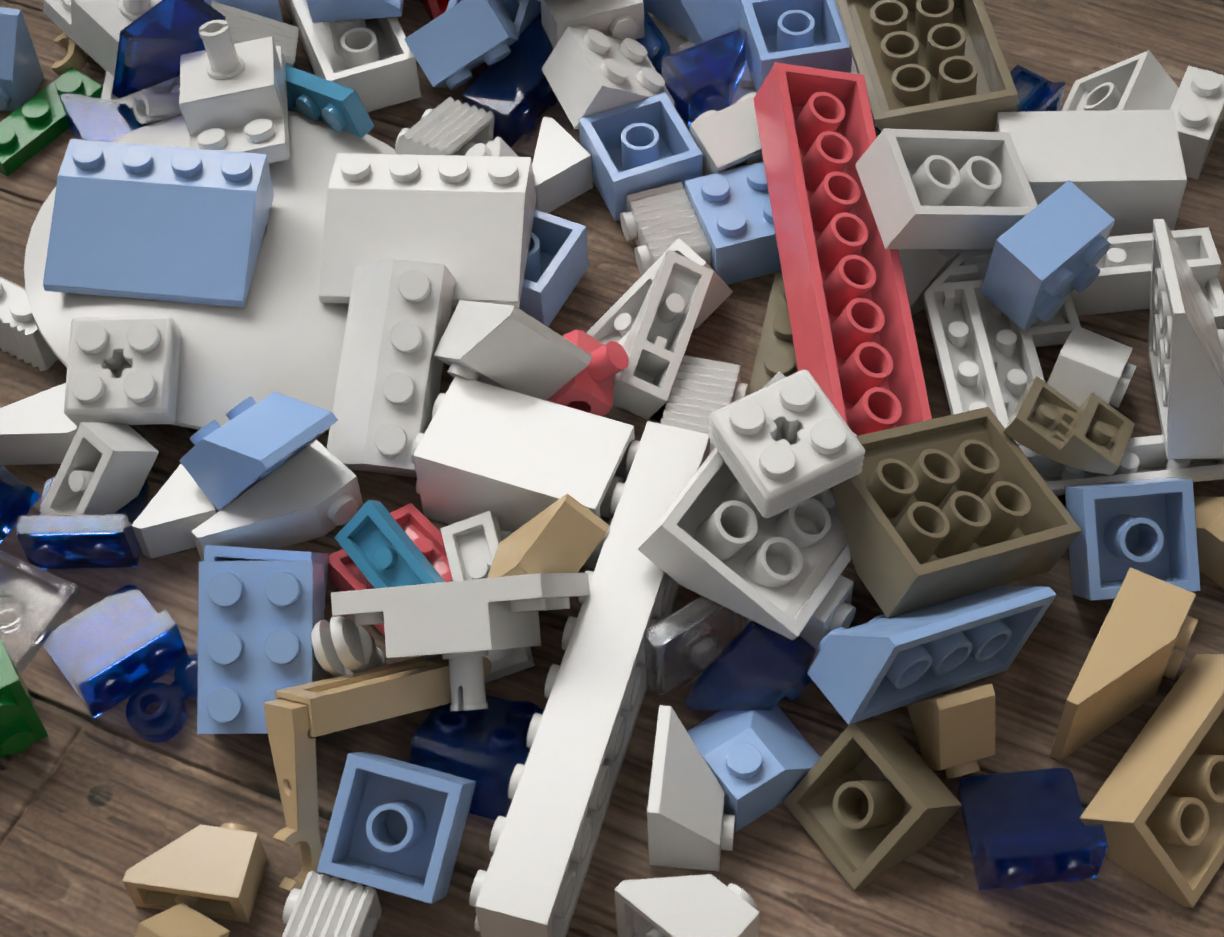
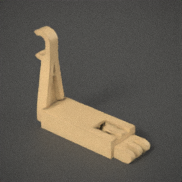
M442 654L418 657L275 691L276 700L263 703L266 727L287 826L278 831L273 838L291 847L299 842L302 860L300 873L294 878L285 877L279 885L280 888L290 892L293 888L301 890L308 872L314 871L319 875L323 874L317 871L322 847L318 817L315 737L451 703L448 659H442ZM483 656L484 678H486L491 672L492 665L490 660Z

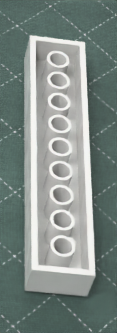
M647 421L641 440H632L626 459V471L629 472L626 483L618 482L615 486L610 507L611 514H614L611 525L608 528L607 534L595 549V558H598L594 572L585 571V573H588L590 596L578 597L579 603H582L577 618L570 616L566 622L562 637V649L566 651L561 665L552 664L549 670L544 690L545 698L549 699L544 713H535L531 720L527 734V747L531 749L525 765L518 763L515 766L510 779L508 798L513 799L507 817H497L491 832L489 850L494 853L487 871L480 869L473 881L469 903L470 906L476 909L475 931L480 932L481 937H566L680 588L678 582L637 549L710 455V439L706 433Z

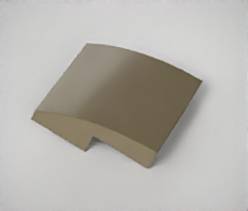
M1036 376L1023 392L1003 433L1028 449L1055 462L1092 473L1113 475L1120 466L1135 423L1094 393H1091L1084 403L1078 407Z

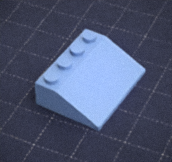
M70 139L57 178L43 279L44 290L245 308L274 198L267 154Z

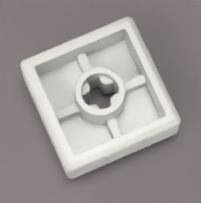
M127 316L72 319L64 414L76 426H79L81 422L123 423L128 425L174 423L176 419L181 329L173 320V317ZM129 363L132 368L123 369L121 377L117 378L115 376L116 371L122 365Z
M800 370L709 414V439L764 518H770L862 472L865 454L864 447L808 370Z

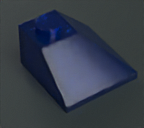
M204 0L160 1L120 31L112 94L120 99L180 76V56L205 50L203 40L199 35V28L212 20H226V17Z

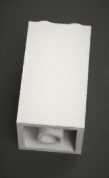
M1173 109L997 112L994 132H1008L1010 134L1038 205L1070 180L1115 219L1109 237L1153 233V219H1164L1170 231L1174 230L1187 184V175Z
M456 375L446 394L440 393L432 410V420L426 432H420L416 436L411 448L410 460L411 463L415 464L417 475L416 492L420 494L424 516L451 525L491 511L498 519L500 530L515 532L568 493L610 527L614 516L610 512L615 486L618 482L626 483L629 474L626 471V459L632 440H635L634 426L476 380H467ZM595 550L584 566L595 569L598 558H595Z

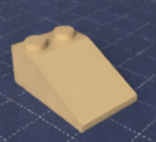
M1130 567L1066 700L1050 757L1062 761L1155 697L1164 676L1175 680L1198 623V619L1188 616L1196 596L1195 593Z

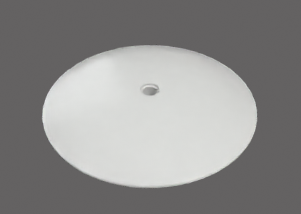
M288 111L290 159L268 163L274 198L245 308L45 291L43 279L56 192L55 187L42 205L32 225L26 245L24 261L25 290L32 310V316L42 337L55 356L67 367L71 321L74 318L172 316L181 329L176 419L172 425L200 430L211 421L216 420L220 426H223L230 421L226 414L243 400L252 396L255 402L258 403L273 392L332 412L349 303H320L319 300L327 190L336 153L397 154L395 149L368 134L360 138L345 131L338 132L320 119L313 122L302 113ZM179 115L138 128L111 142L190 148V135L183 115ZM452 306L450 320L457 306ZM129 363L122 365L116 371L115 376L120 378L123 369L132 368Z

